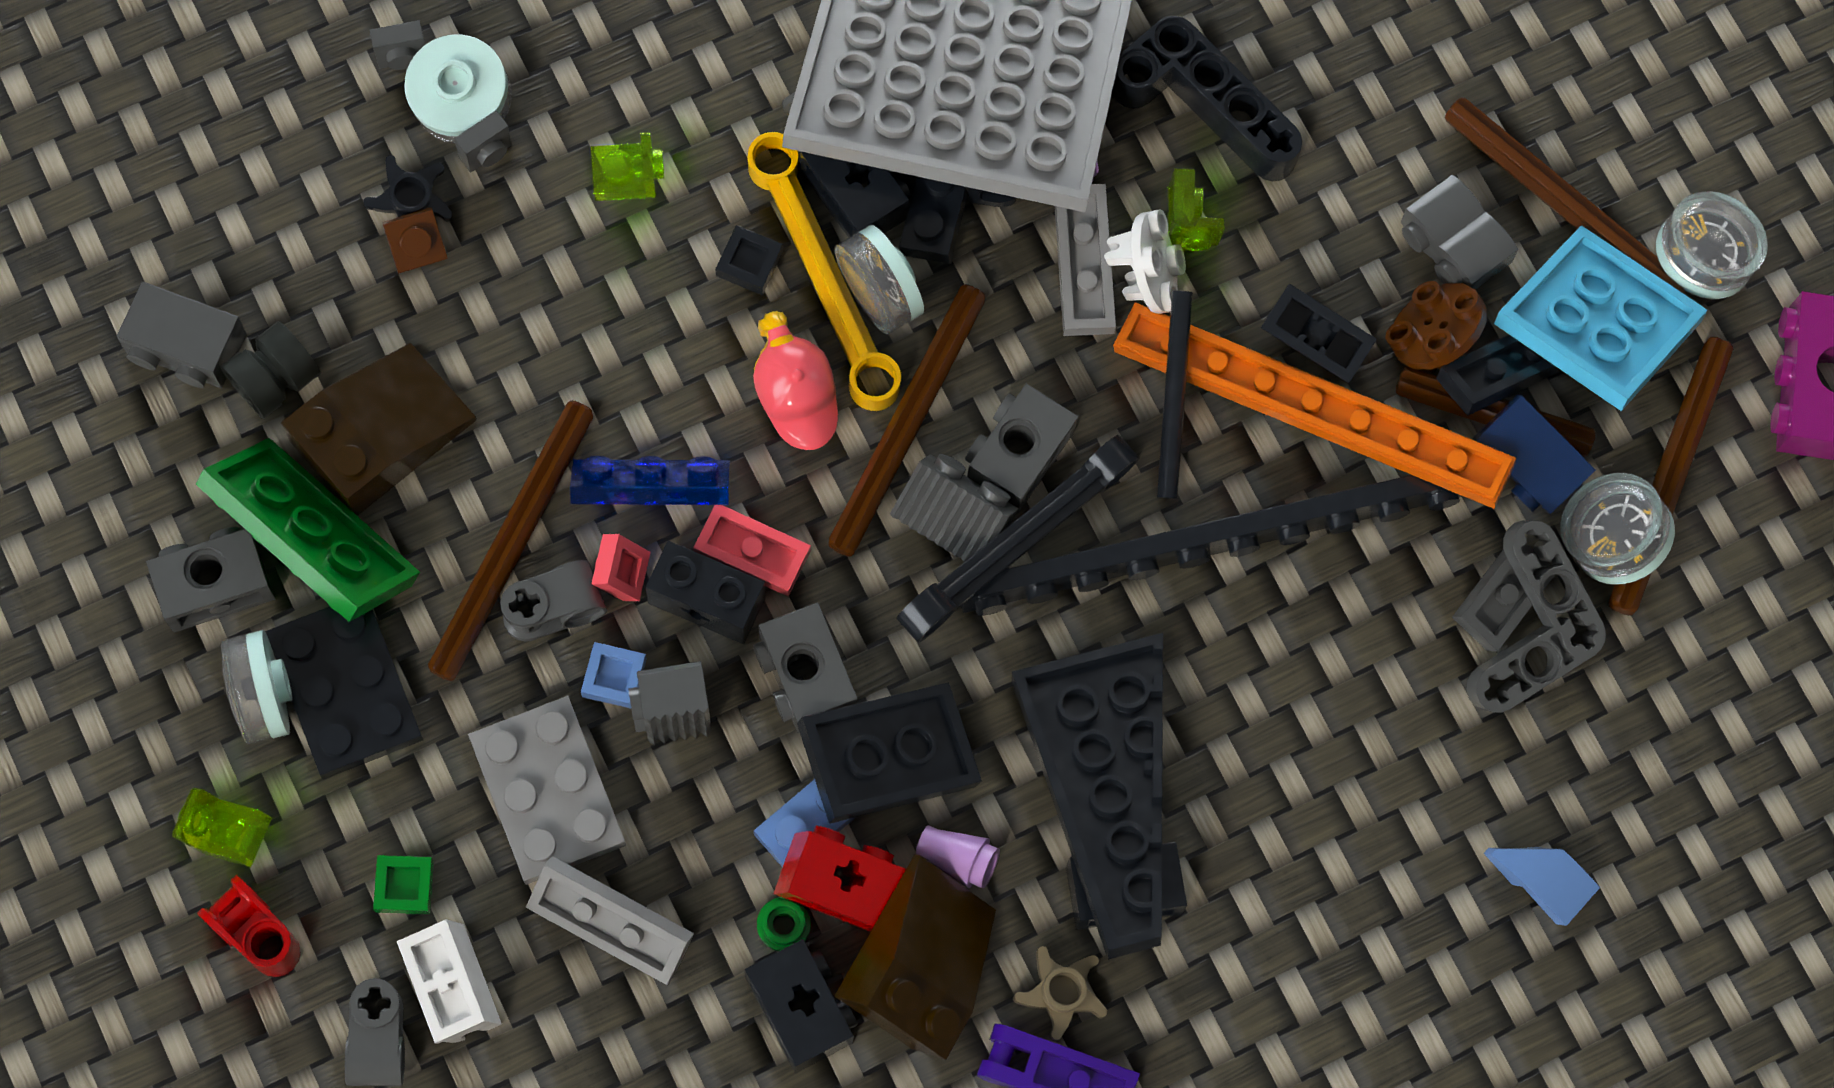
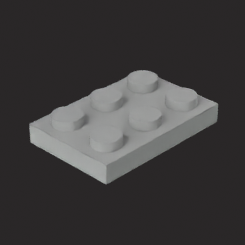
M569 696L468 734L525 885L538 880L544 865L552 856L573 867L626 846Z

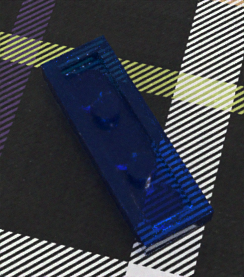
M605 456L573 459L570 482L571 504L729 505L730 460H715L706 456L695 457L690 460H663L656 456H646L638 460H611Z

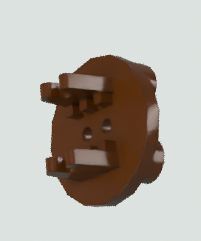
M1427 281L1414 290L1412 300L1397 315L1394 324L1388 328L1385 339L1401 363L1412 369H1427L1429 372L1435 373L1437 368L1440 370L1442 366L1451 363L1465 354L1479 339L1487 322V307L1476 289L1463 283L1439 285L1436 281Z

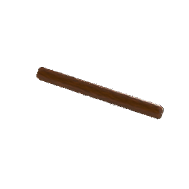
M1461 97L1449 108L1444 117L1446 122L1575 229L1582 225L1683 294H1687V291L1667 276L1660 265L1658 257L1469 100Z
M968 284L960 286L829 537V547L837 553L851 557L861 542L985 303V294L978 288Z
M1710 337L1704 343L1650 489L1663 500L1672 516L1734 350L1733 345L1729 341L1722 340L1719 337ZM1651 573L1631 583L1615 584L1608 602L1609 607L1623 615L1632 616L1639 608Z
M573 400L567 402L428 663L430 672L437 677L453 681L461 669L593 419L592 410L586 405Z

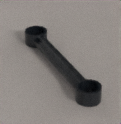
M1120 435L1114 436L1100 447L1079 470L938 584L930 585L916 596L899 613L896 619L918 643L922 642L943 625L961 605L1099 492L1103 493L1117 483L1138 462L1140 457Z

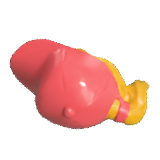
M769 312L758 322V330L761 337H767L768 339L754 367L753 378L758 398L774 428L785 442L803 450L821 448L832 438L838 421L836 387L829 361L824 352L815 344L792 335L787 327V317L783 312Z

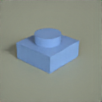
M594 642L581 689L582 697L631 708L628 688L639 687L637 671L644 670L647 660L646 654Z

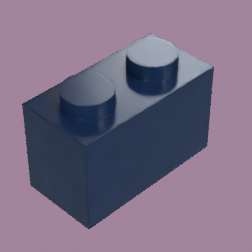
M1516 395L1473 437L1479 443L1516 457V464L1510 477L1517 485L1511 492L1531 512H1534L1540 506L1545 512L1551 514L1596 471L1521 395Z

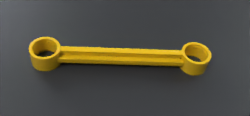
M764 133L754 139L748 149L749 175L757 186L771 192L851 365L849 391L852 399L857 405L866 410H884L890 407L899 396L901 385L900 368L894 359L886 354L879 353L875 347L798 181V151L782 147V133ZM767 149H779L788 154L791 158V164L782 173L767 174L756 167L755 159L761 152ZM878 367L886 370L894 379L892 388L886 394L870 396L863 393L857 387L856 377L867 368Z

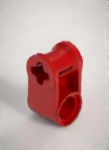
M236 874L231 879L232 887L209 909L202 907L197 914L230 947L234 946L258 971L272 977L286 975L299 962L301 953L299 942L290 930L270 911L271 908ZM273 936L283 937V948L279 955L273 959H260V946L266 939Z

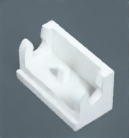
M445 919L397 941L434 1043L460 1042L465 1040V1035L476 1030L486 1031L502 1025L464 924Z

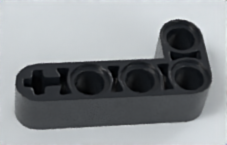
M1179 16L1165 17L1120 54L1112 89V95L1118 103L1132 109L1141 108L1149 104L1169 87L1264 180L1280 181L1288 177L1294 170L1303 143L1301 133L1297 127L1191 22ZM1173 42L1181 46L1183 50L1180 52H1170L1164 49L1161 44ZM1132 72L1140 73L1147 81L1134 83L1129 81L1125 75ZM1199 76L1211 77L1218 85L1206 87L1198 83L1195 78ZM1237 110L1245 111L1251 116L1252 120L1247 122L1238 121L1233 118L1230 112Z

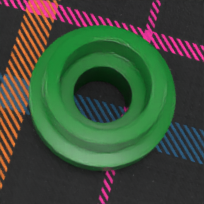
M782 897L766 903L760 910L757 918V932L761 941L770 949L778 952L802 939L805 942L811 929V920L807 909L803 905ZM779 917H789L794 922V928L789 934L782 935L774 930L773 924Z

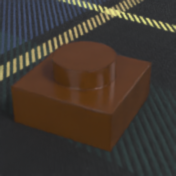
M432 207L382 222L398 274L448 259Z

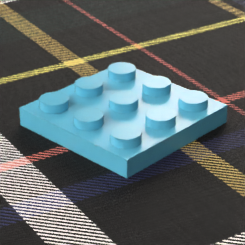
M1581 225L1499 311L1494 324L1622 411L1699 326L1708 310Z

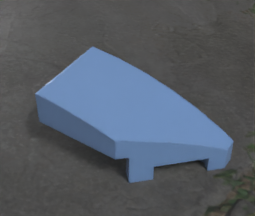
M1543 847L1488 848L1484 852L1485 856L1512 885L1523 887L1554 923L1567 926L1600 889L1599 885L1563 849Z

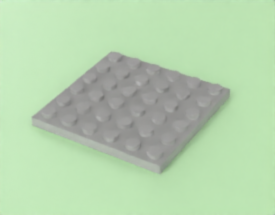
M821 0L784 130L782 147L1086 212L1132 0Z

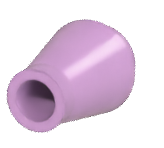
M929 825L922 832L916 848V855L927 859L967 888H971L972 885L980 888L986 887L993 875L1000 854L999 848L990 845L989 838L940 830Z

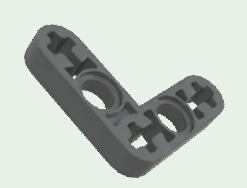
M1522 520L1514 523L1505 533L1503 549L1543 626L1484 662L1470 674L1466 687L1468 698L1475 707L1484 711L1502 713L1510 710L1595 656L1605 643L1606 630L1597 610L1555 532L1549 525L1541 521ZM1525 533L1538 536L1539 541L1533 546L1537 557L1533 553L1522 552L1521 547L1527 543ZM1538 559L1541 561L1552 560L1553 563L1542 567ZM1538 568L1534 573H1532V569ZM1557 574L1564 580L1566 590L1562 600L1556 604H1551L1544 597L1543 586L1550 576ZM1568 612L1571 620L1563 617L1557 618L1556 615ZM1572 622L1575 625H1582L1587 628V631L1582 635L1583 645L1571 643L1570 638L1576 633ZM1539 646L1546 652L1547 666L1541 674L1532 676L1526 670L1525 657L1528 651ZM1513 674L1520 681L1508 680L1497 688L1498 699L1487 697L1484 694L1490 688L1489 677L1504 680Z

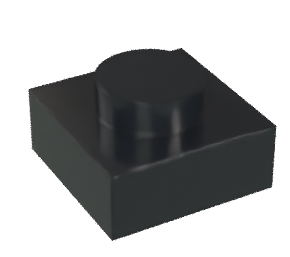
M736 225L715 269L716 276L763 295L783 253V244Z

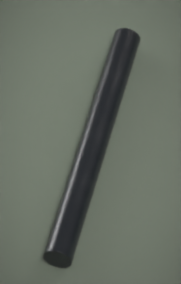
M1172 291L1157 488L1158 498L1178 499L1193 292Z

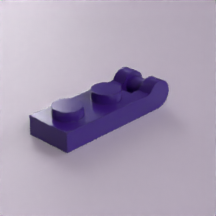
M997 1023L994 1024L989 1038L993 1042L988 1060L983 1059L981 1061L977 1077L985 1081L1008 1088H1135L1140 1075L1138 1072ZM1014 1050L1030 1055L1024 1072L1009 1067Z

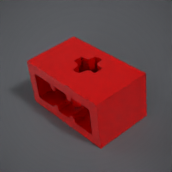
M815 826L813 832L795 833L773 894L871 932L906 869L892 863L893 854L869 845H864L862 851L843 844L845 835L826 827ZM843 867V874L851 878L849 885L841 886L842 880L834 876L836 868Z

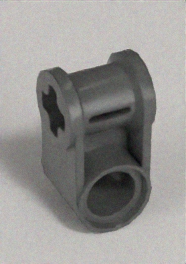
M576 560L568 562L549 572L515 582L508 586L502 594L500 602L504 627L508 634L516 640L524 642L534 641L567 628L589 624L606 614L607 608L600 589L591 584L594 573L589 561ZM527 604L534 615L530 618H524L523 614L518 611V607Z
M377 978L365 980L357 985L351 993L349 1002V1032L345 1048L346 1086L403 1085L405 1072L403 999L393 985L385 980ZM380 992L381 996L387 1002H390L391 1005L390 1009L381 1010L379 1019L374 1020L372 1014L368 1010L363 1009L364 1003L373 1001L374 993Z

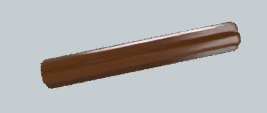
M1405 367L1401 371L1396 385V393L1399 396L1485 425L1510 402V400L1502 399L1467 416L1438 382L1435 375ZM1537 410L1583 457L1589 454L1596 436V431L1593 428Z

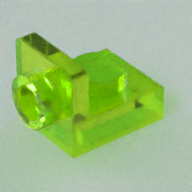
M651 132L640 133L641 143L591 146L595 201L656 197L655 179H664L662 148H652Z
M1174 168L1168 186V235L1171 243L1179 244L1183 249L1189 251H1203L1211 246L1219 245L1224 232V219L1202 217L1203 188H1195V169Z

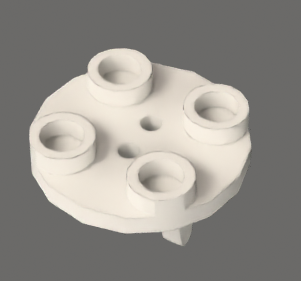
M1159 209L1140 213L1135 217L1132 231L1108 238L1107 244L1111 251L1107 252L1104 258L1109 266L1131 265L1134 271L1125 274V279L1129 286L1122 290L1127 301L1143 300L1150 311L1156 314H1163L1171 311L1172 291H1178L1177 275L1185 273L1186 264L1181 246L1179 244L1172 245L1168 235L1166 215L1163 210Z

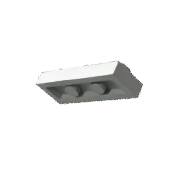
M1092 184L1086 212L1055 206L1063 336L1114 334L1116 329L1112 266H1109L1104 258V255L1110 251L1107 240L1110 237L1106 184Z
M553 856L544 865L526 905L527 909L666 985L675 976L694 935L691 931Z

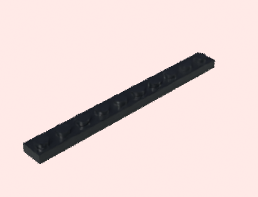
M1409 475L1008 568L961 605L963 613L976 610L979 616L991 615L1005 610L1008 607L1007 603L1027 598L1029 604L1052 600L1058 596V591L1078 586L1079 592L1094 591L1109 584L1108 579L1128 575L1130 580H1141L1156 575L1160 572L1159 567L1176 563H1179L1182 569L1200 566L1210 560V555L1229 551L1231 557L1244 556L1259 550L1262 543L1279 540L1280 545H1291L1308 539L1310 532L1329 528L1332 534L1343 533L1357 528L1361 520L1379 516L1380 522H1390L1410 514L1409 509L1428 505L1432 511L1445 509L1459 503V498L1462 495L1416 476Z

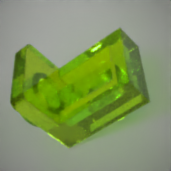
M194 787L191 789L185 805L179 813L172 835L175 839L202 854L251 868L272 817L260 810L218 799L207 791Z

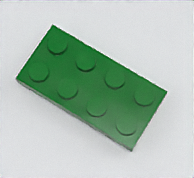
M270 438L203 469L196 482V485L218 507L225 510L256 541L264 545L295 576L303 580L334 611L342 615L348 622L412 587L420 573L418 569Z

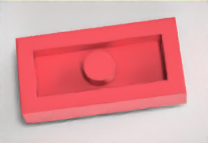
M716 502L693 547V551L765 581L766 587L789 597L811 552V545Z

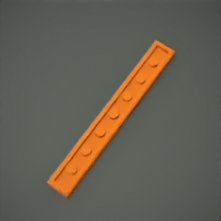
M1135 302L1113 344L1114 352L1166 373L1170 316L1156 314L1150 311L1148 307ZM1190 325L1186 382L1495 509L1516 464V457Z

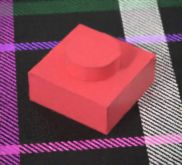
M603 534L591 584L622 601H640L651 552L620 534Z

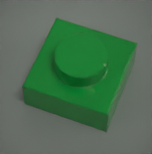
M377 855L374 911L376 913L430 914L434 866L432 857Z

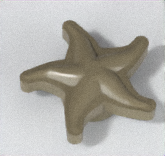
M1040 947L1036 951V961L1041 983L1033 990L1017 992L1013 997L1016 1004L1047 1010L1053 1026L1050 1033L1052 1041H1058L1063 1036L1071 1022L1073 1013L1091 1012L1099 1019L1107 1015L1106 1007L1087 989L1086 985L1089 970L1099 962L1095 955L1081 959L1069 967H1063L1050 958L1046 947Z

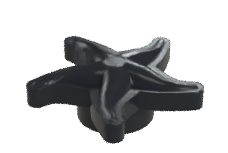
M393 155L386 157V174L390 187L377 197H366L364 199V207L366 209L382 213H395L397 217H401L432 207L434 216H439L446 222L452 220V211L439 197L432 193L435 179L444 173V165L442 163L433 164L414 173L402 170L397 165Z

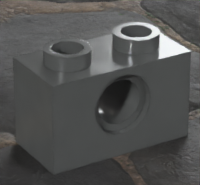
M1027 383L1017 397L1011 393L1005 397L993 417L998 422L997 426L988 438L980 434L965 457V461L970 463L967 477L980 485L987 481L1005 490L1010 495L1008 502L1019 508L1017 514L1022 510L1074 434L1078 421L1077 415ZM1011 438H1022L1029 443L1031 450L1021 455L1014 454L1005 447L1004 443Z
M239 527L224 528L211 534L209 541L190 547L188 544L172 545L162 549L158 553L159 557L146 561L163 618L173 633L275 600L258 542L246 529L240 530ZM210 566L222 568L221 576L215 583L210 585H200L197 583L199 574L205 568Z
M818 602L759 625V639L761 642L753 644V648L763 673L766 674L773 671L780 690L772 692L783 722L792 719L797 733H800L797 723L803 716L857 704V696ZM798 660H808L817 667L818 671L811 679L797 680L790 675L788 669L791 664Z

